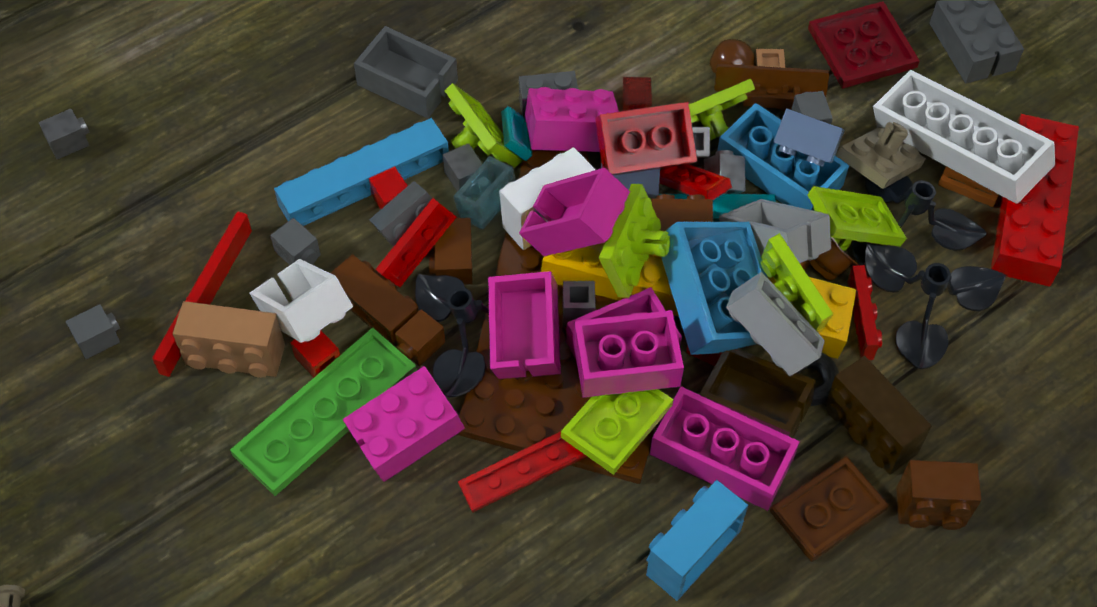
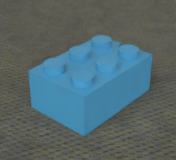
M718 480L709 488L703 486L693 498L694 504L688 511L685 509L679 511L671 522L673 527L666 534L660 532L649 545L651 551L647 558L648 568L646 575L676 601L680 599L741 531L748 504Z

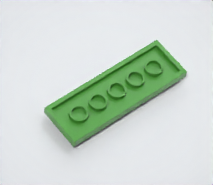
M371 328L231 448V454L276 496L349 431L343 418L416 372V365L379 332Z

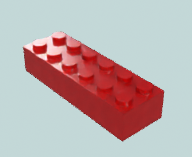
M1021 114L1017 122L1018 124L1054 141L1055 166L1018 204L1002 196L991 269L1005 274L1006 277L1050 287L1062 263L1079 126Z

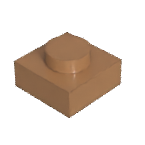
M756 49L755 65L785 68L784 49Z

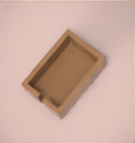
M183 301L173 331L177 346L181 348L180 353L185 365L194 369H204L206 367L219 369L225 373H249L260 378L266 376L277 377L285 342L276 313Z

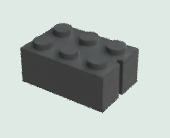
M940 0L936 2L930 25L965 84L988 78L990 73L992 76L1016 70L1024 48L994 0Z
M384 26L354 62L358 86L427 119L441 103V96L445 98L447 95L444 90L452 83L456 84L458 81L456 58L387 26Z

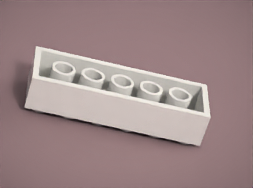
M912 70L904 75L873 106L877 128H885L888 122L902 125L908 131V136L903 143L914 146L921 153L1016 204L1055 166L1054 141Z

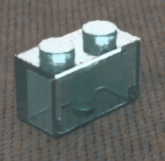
M489 156L453 196L460 218H470L472 225L483 230L501 210L499 190L503 189L508 183L516 181L513 167Z

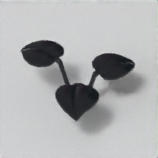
M905 176L882 189L867 177L865 178V188L869 195L880 196L885 203L894 201L896 204H899L905 200L906 211L898 222L900 228H902L910 214L920 215L928 210V222L934 226L931 232L932 237L946 249L953 251L964 250L983 239L987 234L975 222L954 210L943 208L936 210L934 213L936 203L932 200L935 197L936 190L927 181L920 180L913 184L910 178ZM853 241L852 254L855 262L858 265H865V250L868 244L885 245Z
M868 244L865 250L866 271L875 286L886 292L894 293L900 291L905 282L913 284L922 280L921 288L929 295L923 323L918 321L904 323L899 327L895 338L900 354L915 368L927 369L937 364L944 356L948 347L949 340L945 328L937 324L928 325L936 296L943 294L947 287L950 295H956L960 306L971 311H983L992 306L996 301L1006 278V275L1001 272L976 266L960 267L950 273L948 267L941 263L930 264L925 272L921 270L918 275L914 276L917 270V262L908 250L898 246Z
M418 274L415 294L419 310L422 309L437 322L446 320L452 312L459 325L463 345L462 352L457 349H451L442 353L437 358L433 367L435 382L446 397L464 395L480 383L486 369L484 357L480 353H468L469 345L465 323L472 322L476 318L478 310H482L489 315V308L483 305L481 300L475 301L471 292L456 277Z

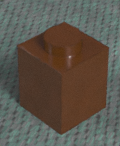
M422 309L395 333L396 348L419 367L445 343L444 327Z

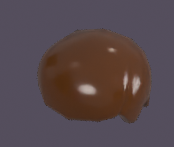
M727 39L720 42L715 48L709 64L712 71L716 74L717 64L754 66L755 56L752 48L746 42L738 39Z

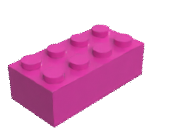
M681 386L674 397L673 406L665 414L652 437L650 455L710 484L718 480L738 497L768 511L795 457L800 441Z

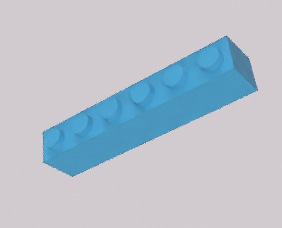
M432 118L418 122L397 134H391L379 142L364 146L359 151L345 157H340L321 168L313 169L294 180L284 182L282 185L274 188L278 205L288 221L294 218L304 226L370 196L369 178L395 166L405 180L442 163L443 154L449 152L448 141Z

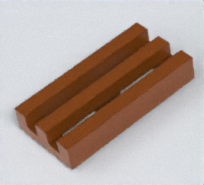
M949 167L945 168L938 183L943 188L991 207L994 206L999 195Z

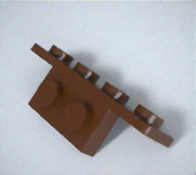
M717 64L714 89L720 92L751 79L755 90L746 94L748 99L743 101V106L751 108L757 103L763 108H777L781 111H785L786 108L792 110L794 97L797 94L823 91L826 97L829 71Z

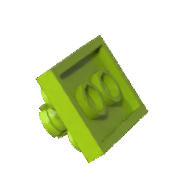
M748 79L689 104L691 123L700 120L703 127H710V140L723 135L729 128L724 121L721 110L723 111L747 100L746 94L755 90L752 80Z
M453 83L444 90L451 99L448 103L449 106L459 116L462 114L465 119L463 122L465 128L451 140L455 148L468 143L473 150L479 146L487 155L492 153L501 164L506 162L514 168L523 161L522 158L504 146L502 131L478 100Z
M643 184L630 185V193L624 203L625 208L618 216L612 228L613 233L605 242L599 255V260L617 296L623 298H630L634 286H637L644 262L648 260L649 256L665 257L670 249V236L667 231H660V220L656 216L651 199L648 197Z
M813 186L807 194L815 211L829 214L830 236L834 238L837 244L842 241L839 245L842 250H847L853 240L900 247L907 239L880 196Z
M779 233L768 240L761 256V266L768 277H774L776 283H774L775 287L817 332H820L824 329L833 313Z
M659 389L593 396L563 428L561 438L614 475L673 406L674 399Z

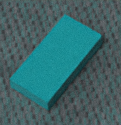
M507 106L501 112L504 146L526 161L532 156V149L525 118Z

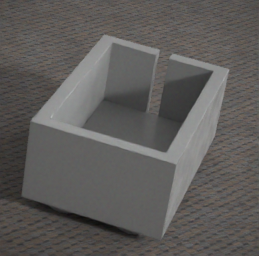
M759 199L719 216L720 222H750L761 256L768 240L779 233L799 263L819 257V254L831 249L830 217L826 213Z

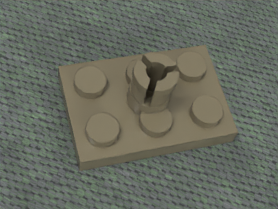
M888 122L885 128L879 127L841 146L836 154L838 158L882 189L918 170L926 160L914 146L903 143L908 136V131L902 125L895 122L893 124Z

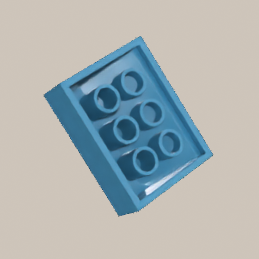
M676 222L666 230L670 236V249L665 257H661L690 354H714L755 345L756 343L747 329L740 322H736L726 308L733 290L760 272H763L767 277L761 266L762 258L750 222Z

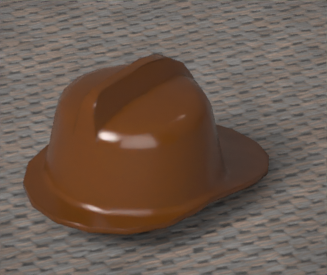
M831 237L830 250L819 254V257L809 260L812 267L827 280H834L850 266L858 265L844 253L833 237Z

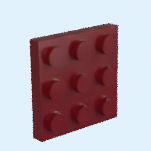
M884 1L809 21L808 30L842 89L918 68L919 58Z

